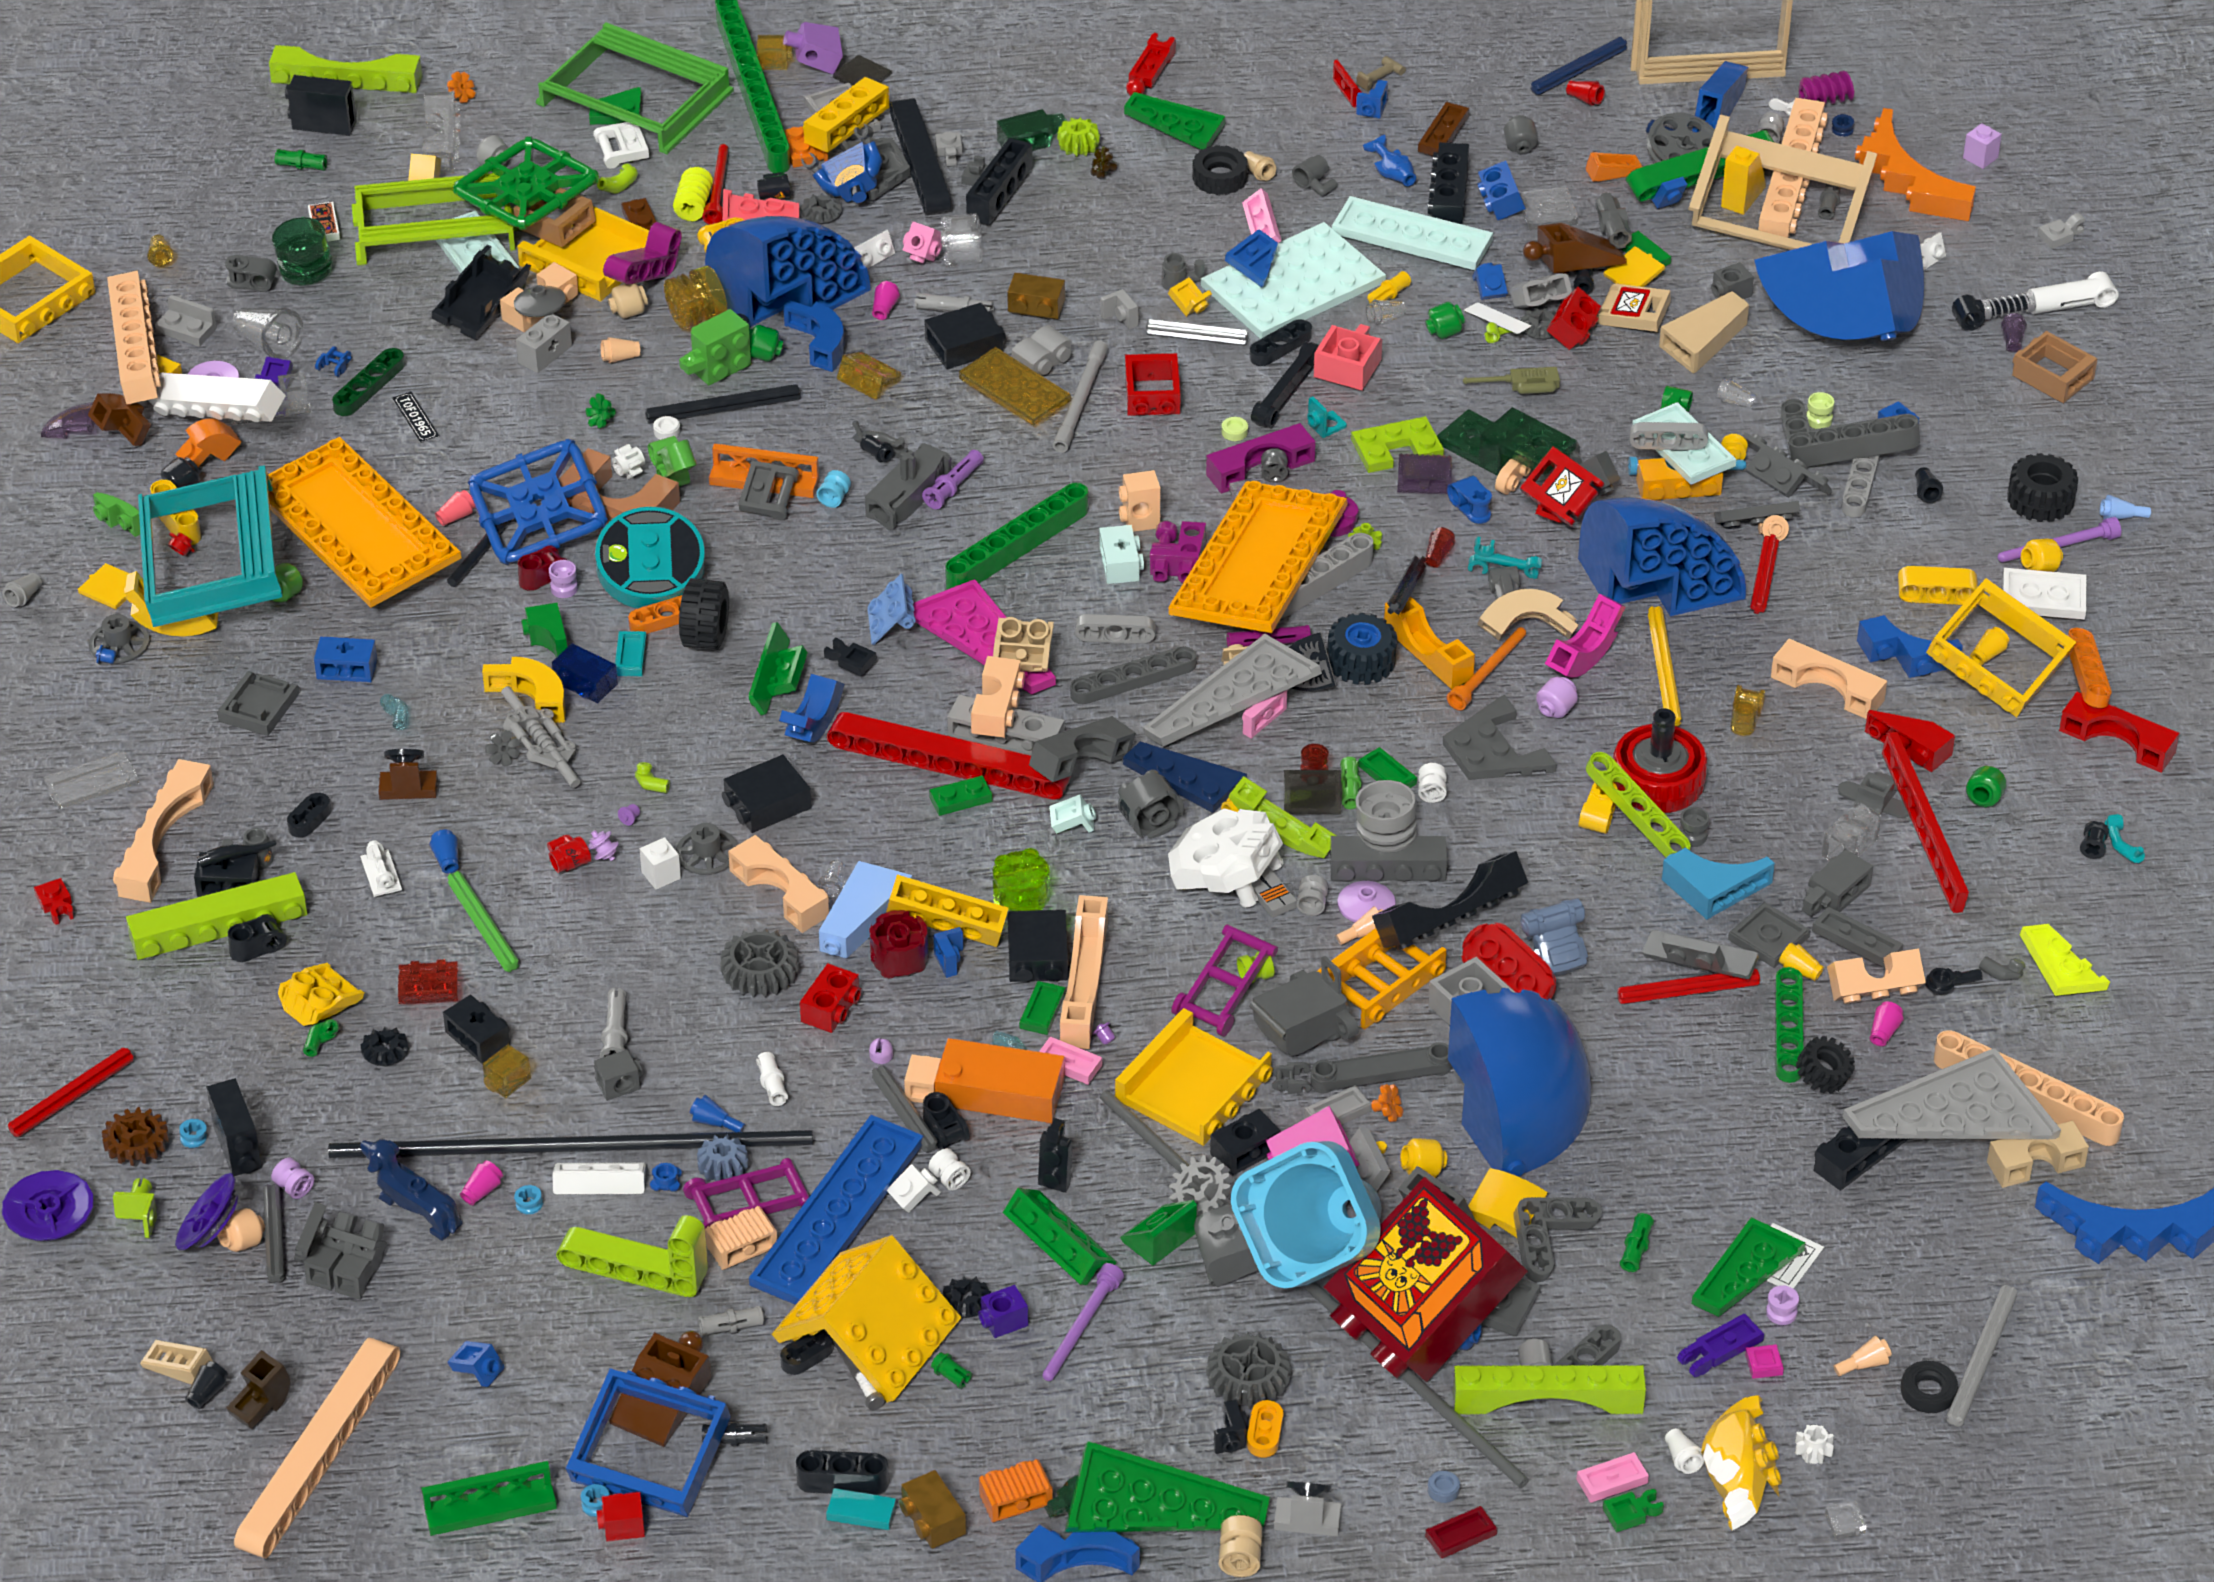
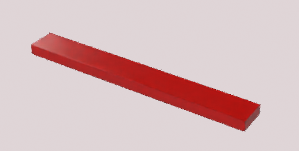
M1898 732L1888 733L1882 750L1884 760L1953 913H1962L1969 894L1967 886Z

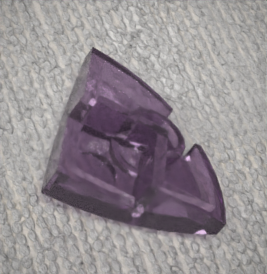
M93 402L72 406L56 414L43 427L41 437L67 439L70 431L92 432L95 422L88 416Z

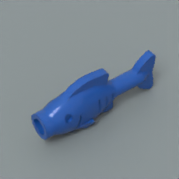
M1385 135L1363 144L1365 151L1377 152L1382 157L1381 161L1375 162V168L1379 174L1403 183L1405 186H1411L1415 183L1416 175L1408 156L1401 155L1398 149L1390 152L1385 147Z

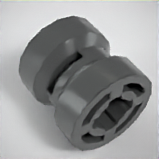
M1699 807L1684 809L1680 817L1681 826L1679 830L1688 838L1691 847L1701 846L1707 840L1709 814L1706 810Z

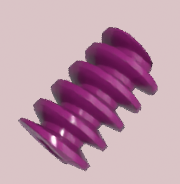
M1844 70L1838 74L1832 72L1829 75L1822 74L1820 77L1816 75L1811 78L1804 77L1799 83V98L1819 100L1820 102H1825L1826 105L1827 98L1830 104H1835L1836 96L1840 103L1845 101V95H1847L1849 101H1852L1854 98L1852 80L1850 75Z

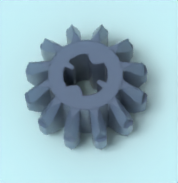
M727 1134L724 1138L719 1139L714 1135L713 1141L704 1140L702 1148L698 1149V1170L700 1174L704 1175L707 1182L714 1179L719 1181L742 1175L743 1172L747 1171L748 1167L747 1149L745 1145H741L739 1138L730 1140Z

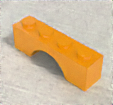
M1411 596L1399 615L1395 612L1389 614L1387 611L1389 606L1385 603L1384 619L1387 620L1386 624H1391L1394 627V631L1397 633V640L1451 690L1455 686L1467 682L1474 675L1475 654L1459 639L1448 644L1442 642L1430 628L1424 608Z

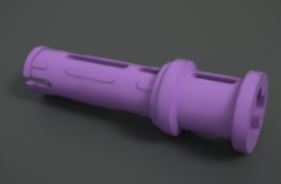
M971 450L949 473L938 476L935 484L923 491L922 497L924 502L930 508H941L946 498L955 495L957 486L983 463L984 458L982 454L977 450Z

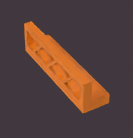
M722 444L713 445V467L709 475V485L743 489L751 466L746 458L750 457L755 458L759 462L771 464L773 461H781L784 465L797 469L799 476L797 481L793 483L790 495L814 498L819 484L818 457ZM720 454L730 455L734 460L732 462L720 460ZM798 465H811L812 472L803 471ZM777 477L772 493L779 494L783 478Z

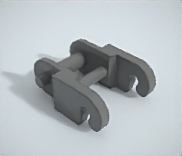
M1287 1062V1065L1274 1066L1272 1075L1276 1077V1080L1272 1083L1273 1089L1288 1091V1094H1301L1302 1087H1305V1091L1309 1092L1311 1084L1308 1081H1295L1293 1079L1294 1075H1300L1301 1068H1304V1073H1309V1064L1306 1062Z

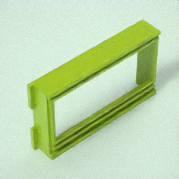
M488 173L474 183L492 182L498 179L499 176L494 173ZM464 176L354 186L356 204H352L353 226L358 227L359 242H355L357 265L367 264L366 246L508 233L510 251L515 250L513 231H518V229L493 215L364 227L363 210L466 201L453 192L454 182ZM493 193L481 194L478 196H480L483 199L495 198L498 195ZM510 203L505 205L504 210L514 215Z

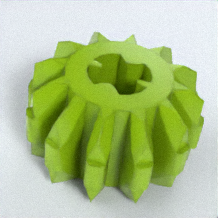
M1081 117L1079 119L1070 118V121L1062 122V126L1059 127L1057 132V139L1059 140L1060 150L1066 151L1067 155L1073 153L1076 157L1079 154L1087 156L1088 152L1093 153L1095 148L1098 147L1100 134L1097 124L1092 123L1091 119L1082 120Z

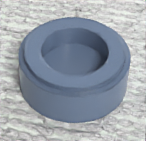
M1438 1471L1430 1476L1428 1480V1494L1433 1500L1440 1503H1448L1458 1497L1460 1481L1455 1474L1449 1471Z

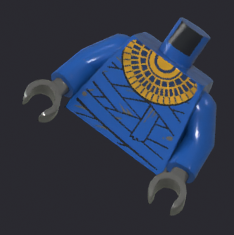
M864 124L866 128L864 135H862L860 128L855 127L854 130L855 135L863 139L865 144L861 142L821 164L822 169L818 167L819 160L813 153H809L813 157L812 164L807 165L804 159H801L802 164L808 170L813 171L814 174L812 176L824 192L834 197L841 196L845 202H850L851 200L855 203L863 202L867 197L866 192L877 185L876 176L879 173L882 158L875 141L872 142L871 140L873 129L867 124Z

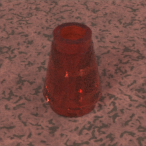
M1438 527L1430 533L1425 561L1428 566L1438 568L1454 547L1455 535L1451 530Z

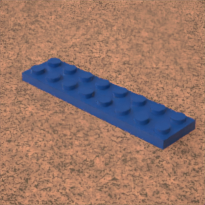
M870 1115L750 1275L749 1286L796 1305L836 1256L847 1249L888 1193L887 1189L902 1174L922 1147L923 1135Z

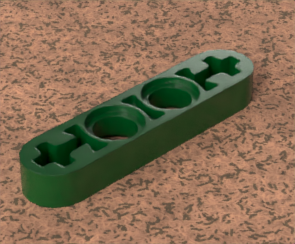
M388 348L382 351L332 397L334 413L339 416L354 414L405 367L404 353L398 348ZM374 373H382L380 376H371ZM361 387L367 388L366 390H363V391H356V390H355L356 388H361Z

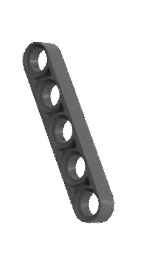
M1181 646L1076 678L1070 685V697L1075 703L1088 704L1189 673L1196 668V652L1190 647ZM1181 657L1189 658L1190 661L1180 662L1177 659ZM1155 665H1163L1166 668L1163 670H1155L1152 667ZM1138 673L1140 674V676L1136 678L1128 677L1127 674ZM1110 680L1115 682V684L1108 686L1103 685L1102 682ZM1086 688L1089 692L1078 693L1076 690Z

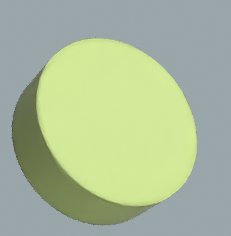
M1230 417L1222 422V436L1225 439L1240 441L1247 437L1248 423L1246 420L1240 417Z

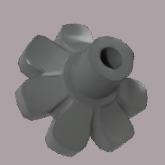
M502 730L501 735L493 733L489 736L492 744H486L485 746L486 753L491 754L489 760L493 764H498L500 761L503 766L511 765L510 757L516 759L520 754L519 750L515 749V747L521 744L516 737L511 738V732L507 730Z

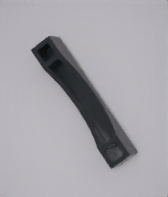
M1517 851L1499 854L1478 864L1475 874L1466 889L1446 906L1429 908L1407 902L1382 910L1372 915V919L1383 947L1396 946L1397 950H1401L1413 945L1412 939L1416 937L1421 940L1434 935V929L1437 927L1444 929L1456 924L1455 918L1459 916L1461 919L1473 916L1478 913L1476 908L1480 906L1483 909L1499 903L1497 898L1501 896L1508 898L1520 892L1518 888L1529 882Z

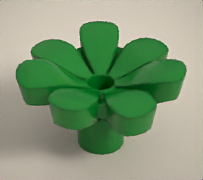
M597 393L595 397L590 398L589 404L592 408H586L585 410L586 416L591 417L588 425L590 427L597 425L598 428H604L606 420L615 416V408L611 407V401L605 399L602 394Z

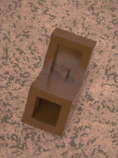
M97 394L88 413V416L102 431L119 430L133 446H142L151 426V423L142 415L144 407L138 402L126 404L125 397L119 394Z

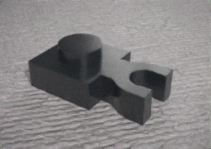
M836 637L832 640L833 649L829 647L824 649V658L838 661V667L862 676L877 661L876 652L854 642L847 646Z

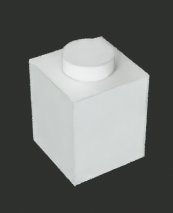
M665 837L640 848L641 872L655 890L681 879L679 854Z

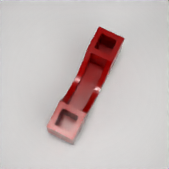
M2076 692L2063 709L2059 728L2060 732L2082 741L2097 736L2119 738L2133 748L2136 754V763L2160 773L2163 772L2175 755L2180 734L2110 704L2104 708L2090 706L2085 703L2080 692Z

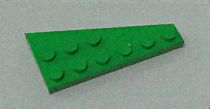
M1087 1441L1081 1459L1065 1532L1221 1531V1524L1224 1520L1237 1515L1252 1517L1259 1521L1263 1528L1270 1497Z

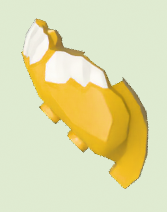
M1759 1395L1745 1397L1728 1408L1713 1423L1705 1435L1701 1448L1708 1474L1716 1490L1724 1499L1723 1512L1726 1518L1729 1519L1728 1526L1732 1530L1748 1522L1758 1512L1766 1481H1768L1778 1497V1485L1782 1483L1775 1460L1779 1459L1777 1447L1773 1441H1768L1763 1426L1760 1423L1756 1424L1754 1419L1764 1414L1760 1404L1762 1398Z

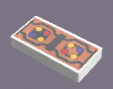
M333 202L308 205L314 243L340 240Z

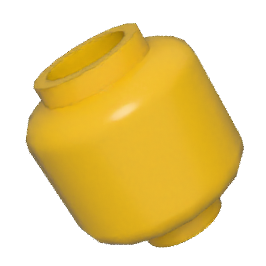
M2049 538L2032 539L2026 543L2021 551V562L2026 570L2055 572L2063 559V552L2058 543Z
M1414 1138L1407 1145L1403 1146L1401 1150V1167L1406 1170L1408 1175L1418 1166L1433 1177H1437L1442 1168L1444 1169L1447 1165V1152L1442 1149L1440 1142L1435 1139Z

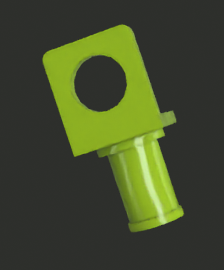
M137 1178L132 1184L131 1192H114L115 1217L143 1220L145 1238H150L157 1219L154 1193H150L152 1190L151 1182L143 1178L141 1186H139L140 1178Z

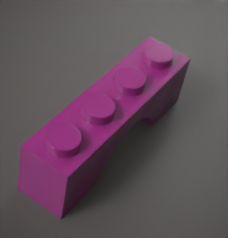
M1298 423L1206 455V476L1222 494L1243 487L1246 473L1251 468L1261 464L1262 454L1269 449L1284 451L1287 455V467L1290 469L1315 462L1316 441L1302 424Z

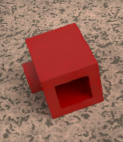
M640 1492L601 1496L603 1509L596 1510L598 1529H605L606 1542L645 1537Z

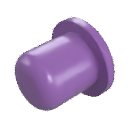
M635 804L621 807L618 810L620 821L628 826L632 825L635 822V818L640 815V809Z
M1110 1022L1104 1025L1101 1023L1092 1033L1093 1035L1096 1034L1105 1045L1115 1039V1035L1108 1026Z

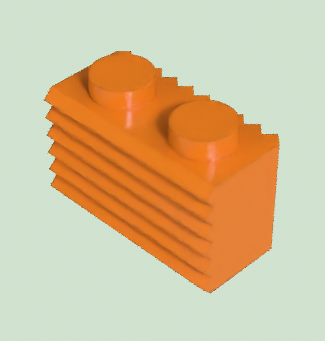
M1038 1459L1029 1462L1022 1461L1014 1467L1011 1466L1009 1469L1005 1468L1003 1471L993 1470L985 1474V1476L979 1477V1495L991 1518V1522L1053 1504L1052 1486Z

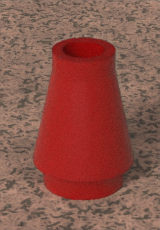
M1571 80L1567 84L1566 93L1593 106L1602 102L1605 88L1598 81Z

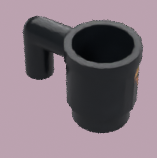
M782 172L763 174V179L757 180L760 200L769 198L790 199L787 174Z

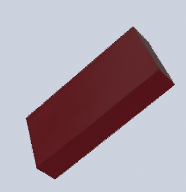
M1482 1506L1425 1529V1537L1441 1559L1497 1535V1527Z

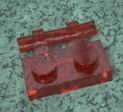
M437 959V962L420 963L418 960L410 961V964H400L398 975L399 1004L458 1001V961L446 962V959Z

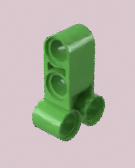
M670 436L648 443V453L653 465L656 467V474L679 482V487L690 483L688 470L697 464L688 439L678 442L675 436Z

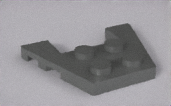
M1505 695L1499 697L1443 736V746L1468 780L1504 777L1505 773L1519 772L1521 776L1532 775V771L1545 770L1546 774L1556 772L1557 764L1545 748L1518 756L1496 727V725L1516 719L1517 710Z

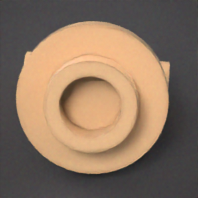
M1771 515L1763 523L1758 524V531L1763 536L1774 534L1779 541H1782L1788 534L1789 525L1783 517Z

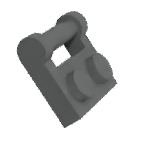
M752 460L739 500V510L769 515L774 519L784 520L788 511L786 508L793 483L798 479L799 471L793 467ZM777 477L783 478L776 504L769 503Z

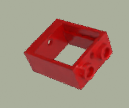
M1177 353L1125 355L1128 416L1180 414V383ZM1172 380V390L1134 391L1133 381Z

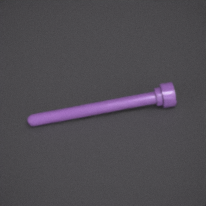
M2114 516L2103 519L2102 523H2099L2097 527L2052 539L2058 543L2059 547L2098 537L2111 540L2121 536V526L2118 519ZM2024 546L2000 552L1997 558L2002 563L2021 558V551Z
M1105 1263L1097 1274V1287L1043 1372L1044 1380L1052 1381L1106 1294L1119 1287L1124 1279V1273L1117 1266Z

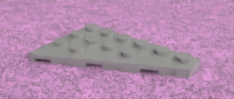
M1996 1048L1844 1109L1842 1116L1858 1138L2056 1139L2059 1138L2061 1132L2058 1125Z

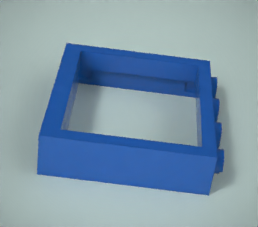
M610 1368L566 1466L570 1480L585 1486L600 1484L605 1486L611 1494L640 1492L641 1503L688 1517L731 1418L727 1404L717 1401L715 1396L712 1395L706 1398L696 1395L693 1390L686 1387H679L677 1389L667 1386L665 1382L656 1378L647 1380L638 1377L637 1374L630 1370H627V1373ZM620 1393L712 1420L682 1491L589 1463Z

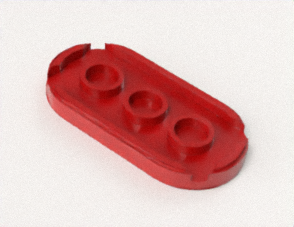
M1485 923L1475 927L1465 937L1462 945L1463 963L1477 957L1514 992L1520 993L1524 989L1539 993L1541 998L1547 1000L1553 997L1556 989V978L1552 969L1509 927L1502 923L1490 925Z

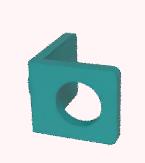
M1313 396L1309 398L1308 425L1322 438L1347 427V423L1334 411L1327 412V409ZM1327 420H1334L1337 424L1333 427H1327Z

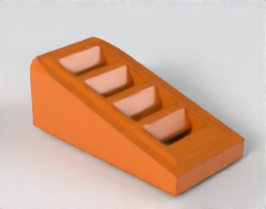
M1592 152L1586 164V171L1592 181H1605L1626 177L1635 169L1641 168L1642 165L1636 155Z

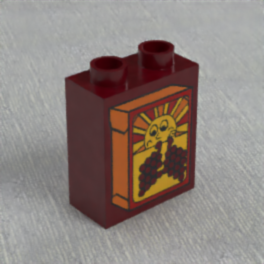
M1424 1176L1380 1224V1237L1374 1250L1366 1257L1339 1269L1326 1283L1324 1288L1340 1302L1338 1307L1329 1316L1357 1341L1369 1329L1381 1340L1370 1354L1385 1369L1398 1379L1410 1367L1423 1380L1428 1382L1528 1271Z

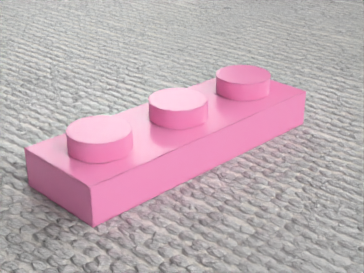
M1261 188L1242 202L1250 232L1253 234L1260 229L1279 243L1282 240L1269 196Z

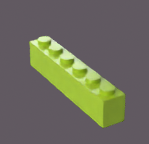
M296 872L129 915L126 916V922L137 960L227 937L231 926L247 922L261 915H272L276 922L280 923L306 916L307 910L303 890Z

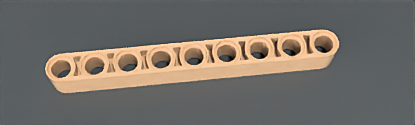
M370 1337L366 1339L239 1526L234 1540L235 1548L265 1559L271 1555L395 1370L400 1358L399 1347Z

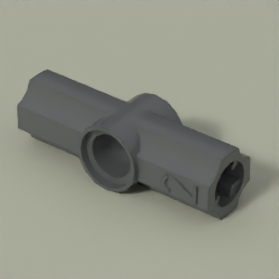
M1602 193L1595 200L1601 233H1606L1610 244L1615 245L1617 249L1625 248L1632 241L1626 208H1621L1617 197L1612 196L1611 193Z

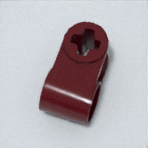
M553 545L545 546L536 552L520 557L518 560L519 586L524 590L534 591L551 582L549 576L550 565L558 560L567 559L562 558L559 555L558 549Z

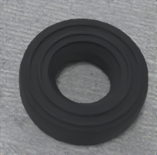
M1919 1361L1910 1365L1905 1370L1901 1379V1394L1905 1402L1913 1409L1924 1413H1939L1951 1407L1958 1391V1381L1954 1372L1946 1365L1936 1361ZM1921 1380H1933L1940 1384L1941 1391L1937 1394H1927L1920 1391L1917 1384Z

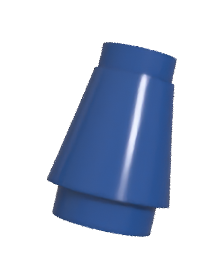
M447 829L433 833L429 845L442 872L453 873L459 868L457 837L452 831Z

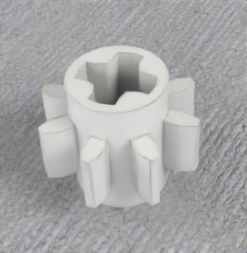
M627 444L614 451L616 457L612 458V465L618 475L622 476L625 474L627 479L643 472L641 466L645 464V458L638 447L631 449L630 444Z
M1806 1425L1804 1433H1796L1795 1454L1801 1455L1805 1463L1823 1464L1825 1456H1833L1834 1435L1828 1434L1822 1425Z

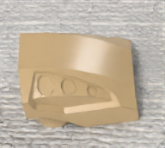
M1014 617L998 618L993 657L1020 660L1021 671H1048L1054 622L1048 621L1047 624L1041 619L1024 622Z

